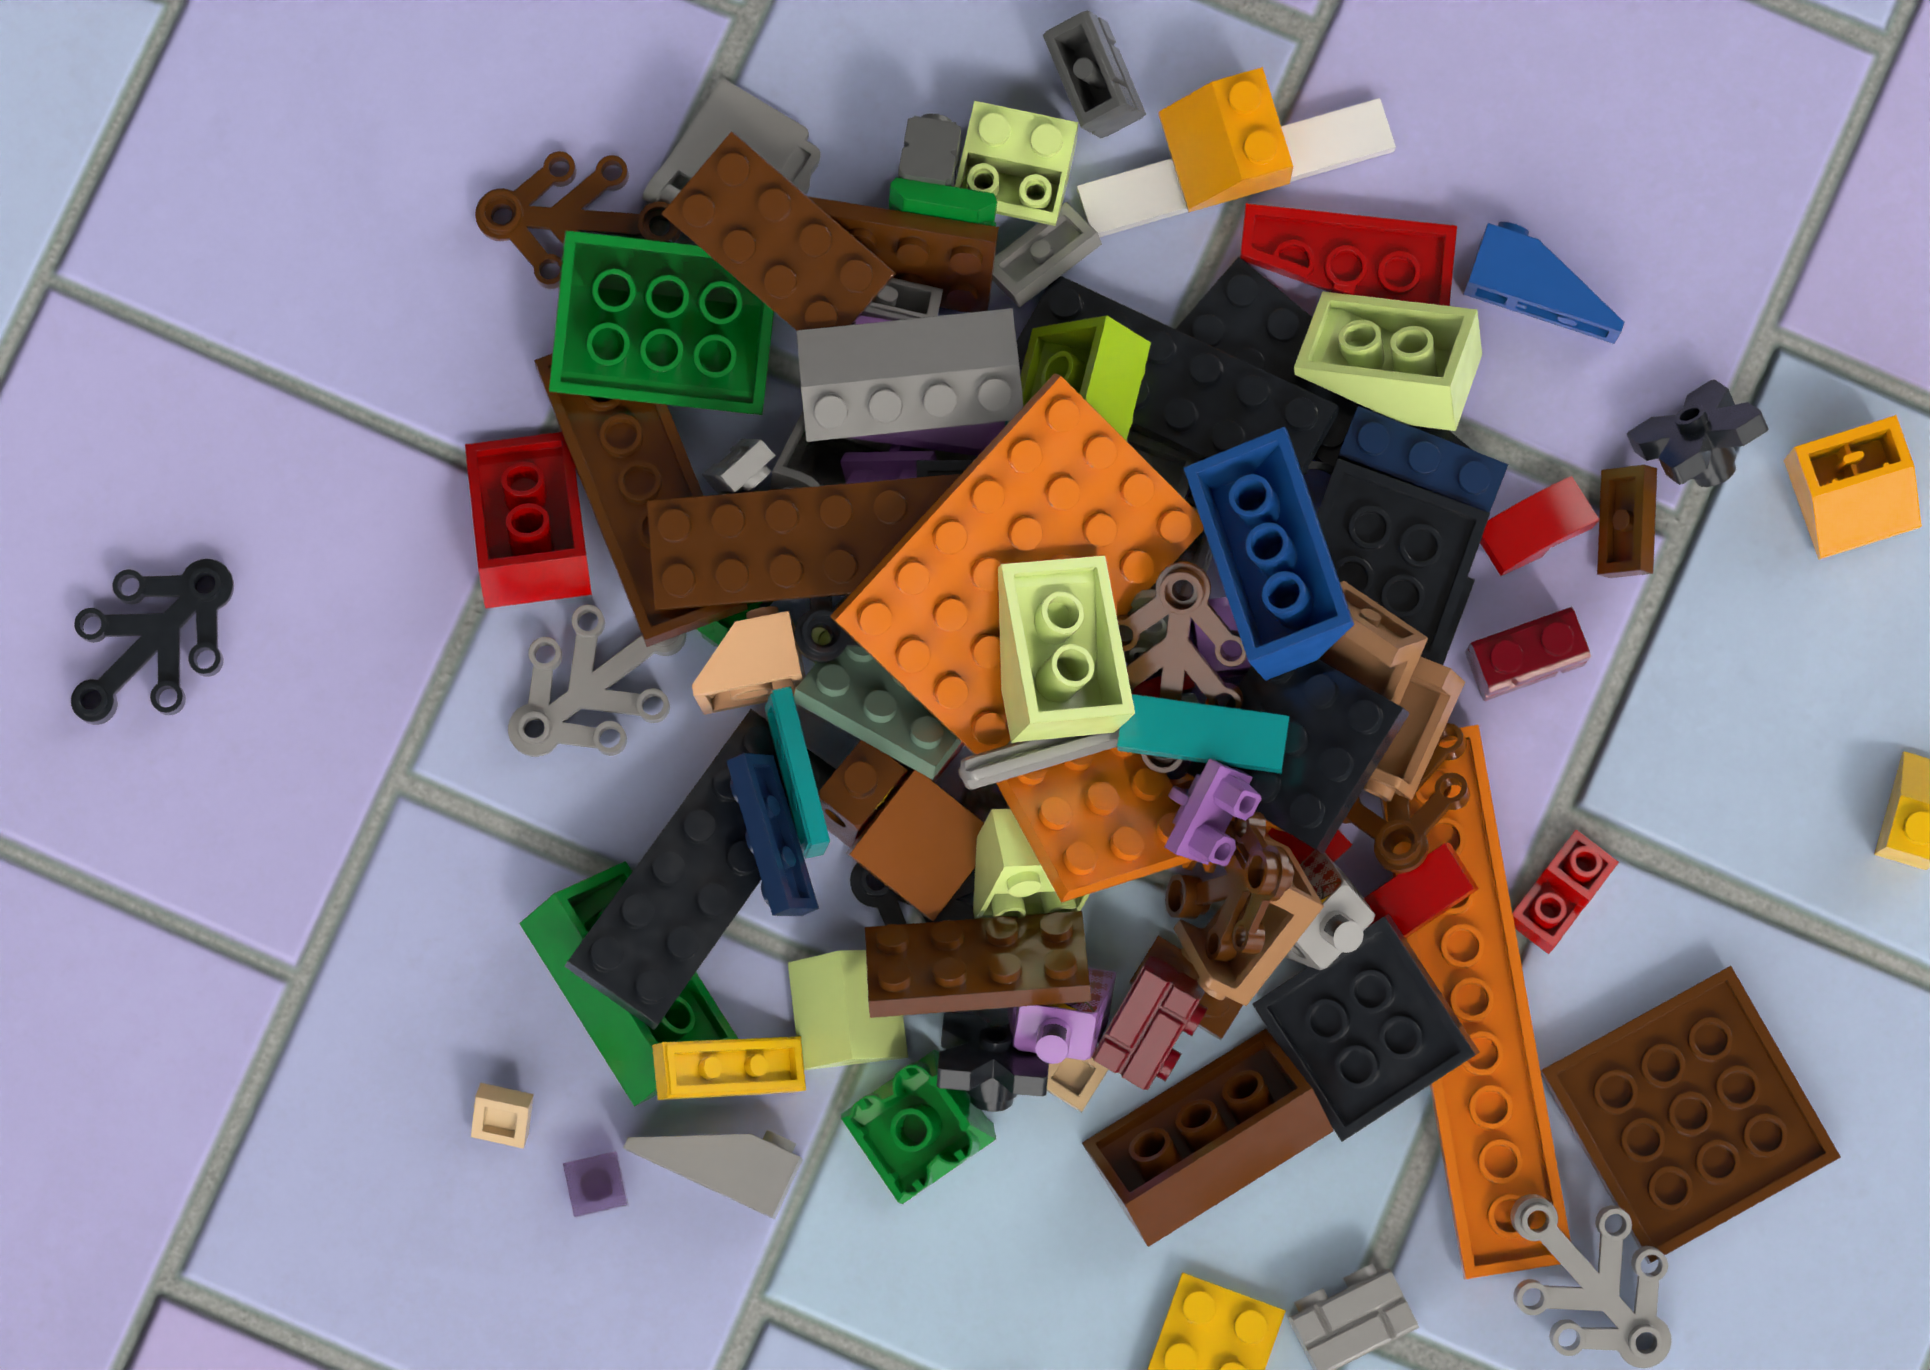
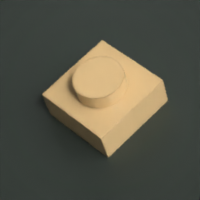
M1092 1057L1087 1060L1065 1058L1062 1062L1056 1064L1049 1063L1047 1091L1082 1113L1109 1069L1093 1061Z
M480 1083L475 1096L471 1137L524 1149L529 1135L534 1094Z

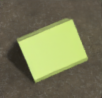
M840 950L788 962L796 1036H801L804 1070L908 1058L903 1015L870 1018L866 950Z

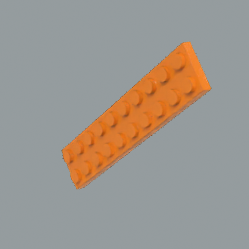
M1479 725L1460 727L1466 740L1464 753L1457 759L1445 760L1415 793L1413 799L1409 800L1410 815L1412 817L1435 793L1436 781L1446 773H1457L1463 776L1470 790V798L1467 804L1457 810H1448L1426 836L1429 843L1428 854L1442 844L1450 843L1479 889L1406 938L1480 1051V1053L1430 1085L1464 1280L1560 1265L1559 1261L1541 1241L1525 1239L1512 1226L1510 1218L1511 1209L1514 1203L1522 1196L1537 1194L1552 1203L1558 1214L1557 1227L1570 1240ZM1446 736L1441 740L1439 746L1443 748L1452 747L1457 742V737ZM1451 785L1445 789L1443 795L1448 798L1455 797L1460 793L1461 787ZM1380 798L1383 819L1388 822L1387 802ZM1398 843L1394 847L1393 853L1397 855L1406 853L1410 850L1411 843ZM1393 872V877L1397 876L1400 873ZM1541 1210L1532 1212L1527 1221L1529 1228L1538 1229L1542 1227L1546 1220L1545 1213Z

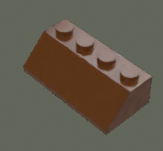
M1264 1029L1085 1140L1082 1144L1124 1213L1149 1247L1329 1135L1334 1130L1312 1087L1268 1030Z

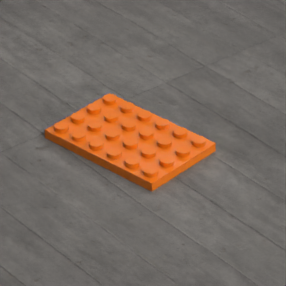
M1054 373L830 617L975 755L1006 746L1010 742L1001 691L998 567L1001 564L1105 556L1116 615H1126L1133 608L1131 603L1137 593L1142 590H1149L1156 583L1160 573L1179 558L1201 534L1204 527L1199 513L1061 375Z

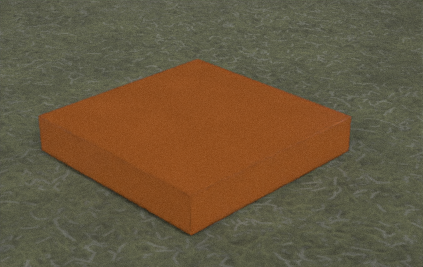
M911 769L846 854L926 918L934 921L975 868L977 836L984 822L927 776Z

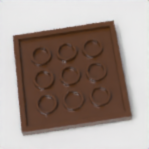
M1732 966L1723 969L1541 1070L1542 1078L1614 1205L1623 1209L1630 1216L1632 1221L1630 1233L1639 1248L1652 1246L1664 1255H1667L1841 1158ZM1656 1255L1644 1257L1648 1264L1658 1260Z

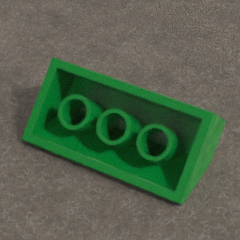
M624 861L552 894L519 924L635 1107L657 1095L652 1045L662 1042L738 1039L697 972H695L656 1029L653 1030L564 967L632 873L631 868Z

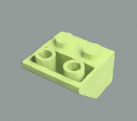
M974 101L955 187L994 193L997 199L996 214L1056 226L1077 143L1078 122Z
M991 809L977 836L973 901L974 919L998 916H1018L1020 918L1034 914L1081 911L1090 894L1061 903L1011 809Z

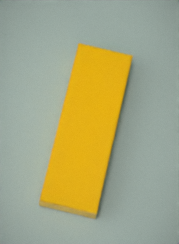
M801 1036L662 1042L652 1045L657 1100L806 1091Z

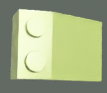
M1322 291L1294 365L1295 375L1406 425L1456 431L1482 357L1477 309Z
M1094 556L1001 564L998 567L1001 691L1011 743L1115 733L1135 714L1106 557Z

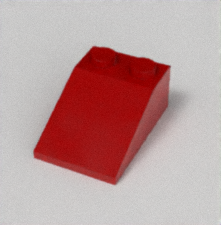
M562 432L465 444L478 571L485 609L592 595L576 468Z

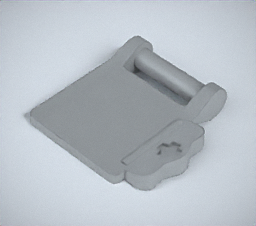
M722 80L717 84L667 161L651 178L644 190L642 199L648 203L665 202L670 204L680 192L679 189L672 186L678 174L690 180L731 131L737 134L806 195L810 187V177L819 165L820 151L815 145L807 141L809 132L806 127L731 82Z

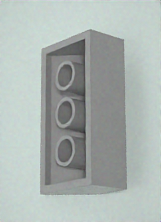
M1013 308L796 331L807 442L1011 421L1023 408Z

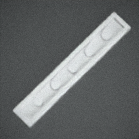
M1380 98L1281 126L1294 166L1290 182L1394 152L1396 148ZM1172 158L1077 186V193L1086 222L1098 232L1099 238L1188 212Z

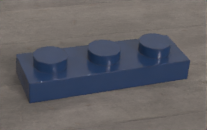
M1360 406L1357 407L1337 458L1488 513L1491 511L1509 465Z
M743 753L727 760L731 775V791L735 800L740 805L747 829L745 834L746 842L750 851L755 856L762 879V896L770 907L772 916H804L818 910L819 906L774 756Z

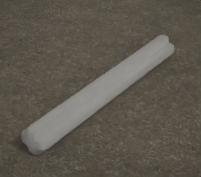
M1194 693L1182 694V701L1199 703ZM1120 728L1115 733L1016 742L968 756L961 760L960 768H958L959 777L963 780L966 788L976 789L1117 747Z

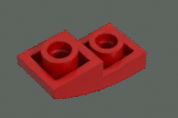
M1570 476L1527 497L1489 519L1480 544L1500 576H1503L1542 558L1551 547L1591 530L1600 519L1574 478Z
M1575 830L1512 912L1515 929L1547 954H1550L1582 910L1595 896L1619 861L1578 830Z

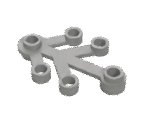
M587 604L578 607L574 611L571 620L576 632L568 691L550 704L553 670L562 661V650L552 638L540 637L530 645L528 652L529 659L533 664L528 704L518 708L510 718L508 735L511 743L519 752L531 757L544 756L550 753L558 744L596 748L608 756L619 754L627 744L626 733L620 724L614 721H606L594 728L566 723L565 721L581 709L641 716L643 720L649 723L663 721L669 714L670 704L667 696L661 690L651 688L638 694L607 689L653 654L660 656L676 654L685 644L686 633L646 647L641 635L593 671L597 640L605 628V619L600 609L594 605ZM586 613H592L598 617L597 626L590 631L582 630L579 627V620ZM546 645L555 649V657L551 662L540 663L536 660V652L540 647ZM650 697H658L663 701V708L656 715H649L643 710L644 702ZM532 720H540L545 726L543 734L537 738H530L525 734V727ZM608 729H613L620 733L619 743L611 748L604 747L600 743L602 733Z
M1528 1194L1519 1198L1514 1203L1510 1214L1514 1229L1527 1240L1541 1241L1581 1287L1542 1285L1537 1280L1526 1279L1521 1281L1514 1290L1513 1298L1517 1307L1528 1315H1539L1546 1309L1603 1311L1615 1324L1616 1327H1580L1572 1320L1565 1319L1556 1322L1550 1330L1549 1338L1552 1346L1562 1355L1573 1356L1582 1349L1616 1350L1628 1364L1634 1367L1650 1368L1662 1362L1671 1347L1669 1328L1665 1322L1657 1317L1659 1280L1665 1276L1668 1269V1261L1665 1255L1652 1246H1643L1633 1254L1631 1266L1638 1275L1633 1312L1619 1297L1623 1239L1630 1234L1632 1229V1221L1628 1213L1620 1207L1613 1205L1606 1206L1598 1212L1595 1220L1596 1228L1600 1233L1597 1272L1557 1227L1558 1214L1552 1203L1537 1194ZM1537 1210L1543 1211L1546 1216L1544 1225L1538 1229L1529 1228L1527 1222L1529 1215ZM1619 1214L1623 1222L1621 1228L1614 1233L1607 1232L1605 1229L1606 1219L1610 1215ZM1656 1255L1658 1258L1657 1268L1651 1273L1642 1272L1641 1262L1644 1257ZM1530 1288L1539 1289L1541 1294L1539 1302L1534 1306H1525L1522 1300L1523 1294ZM1565 1329H1574L1577 1335L1575 1342L1567 1347L1561 1346L1559 1344L1560 1333ZM1644 1332L1652 1333L1653 1343L1650 1348L1638 1350L1636 1347L1637 1337Z

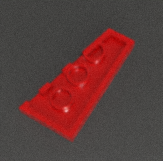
M1246 203L1240 258L1252 265L1332 293L1450 306L1457 226Z

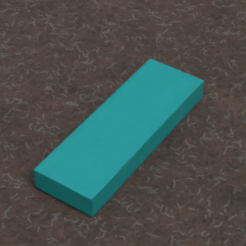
M791 686L775 689L769 695L765 705V712L793 823L805 859L824 855L830 843V838Z
M1132 694L1135 714L1120 727L1117 743L1118 751L1207 763L1209 759H1212L1225 766L1282 774L1289 716Z

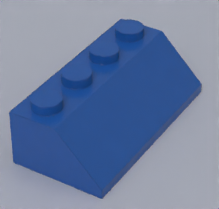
M1282 427L1184 467L1248 662L1265 681L1317 661L1354 626L1287 429Z

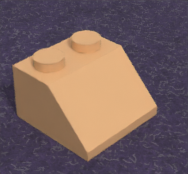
M762 607L747 612V619L734 622L692 684L693 695L704 715L765 703L772 690L791 686L794 696L796 687L806 675L802 654L795 644V625L789 611L779 613L778 607Z

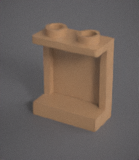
M1342 581L1340 584L1354 626L1333 644L1319 660L1399 705L1428 637L1347 582Z
M1420 656L1399 704L1410 714L1363 790L1387 801L1392 800L1394 793L1410 800L1413 799L1465 684V681L1451 668Z
M1266 835L1264 840L1267 845L1280 846L1286 851L1288 859L1293 864L1294 875L1290 888L1284 892L1279 900L1270 901L1261 920L1265 928V943L1259 954L1237 952L1234 959L1230 962L1210 960L1207 957L1205 950L1206 937L1209 930L1215 926L1223 905L1204 928H1198L1181 919L1173 928L1183 946L1181 949L1183 956L1193 964L1199 975L1197 982L1200 987L1218 1000H1224L1225 997H1228L1244 1006L1248 1005L1324 907L1291 849ZM1238 843L1237 847L1247 862L1250 855L1244 844ZM1252 893L1249 894L1238 921L1242 920Z

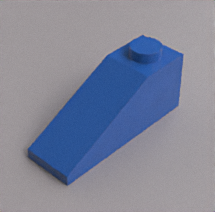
M1499 222L1498 226L1491 223L1487 224L1463 295L1615 344L1625 322L1539 239L1528 236L1529 231L1520 225L1510 222Z

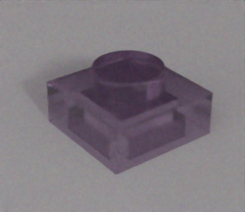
M617 1151L563 1163L575 1218L629 1206Z

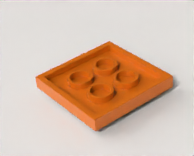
M1117 747L996 782L1061 903L1194 861L1174 854L1165 848L1175 827V824L1172 822L1181 805L1168 797L1173 785L1166 773L1150 769L1143 761L1141 754L1118 751Z

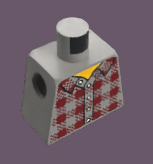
M1314 850L1300 866L1324 907L1284 958L1323 970L1342 952L1349 953L1360 946L1363 940V931L1374 921L1375 913L1354 884L1325 852L1322 854Z

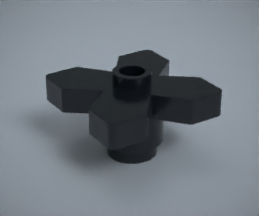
M1710 380L1686 396L1683 409L1676 415L1651 417L1628 431L1627 437L1636 454L1646 461L1659 459L1665 475L1677 484L1681 485L1690 479H1695L1697 485L1701 487H1712L1725 482L1735 473L1737 454L1734 447L1745 446L1767 432L1769 428L1761 410L1749 402L1735 405L1729 389L1717 380Z
M944 1013L941 1047L946 1050L939 1052L936 1084L938 1088L966 1090L970 1095V1102L973 1106L989 1112L1008 1109L1013 1104V1099L1017 1095L1045 1096L1047 1094L1049 1063L1042 1061L1036 1053L1014 1048L1012 1046V1033L1010 1032L1009 1024L1003 1027L991 1026L977 1014Z

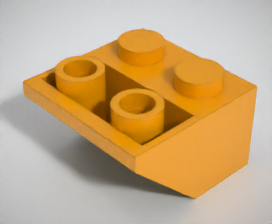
M1897 415L1795 446L1784 459L1818 560L1913 531L1922 526L1915 466Z

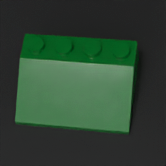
M565 230L549 392L763 415L774 311L699 246Z

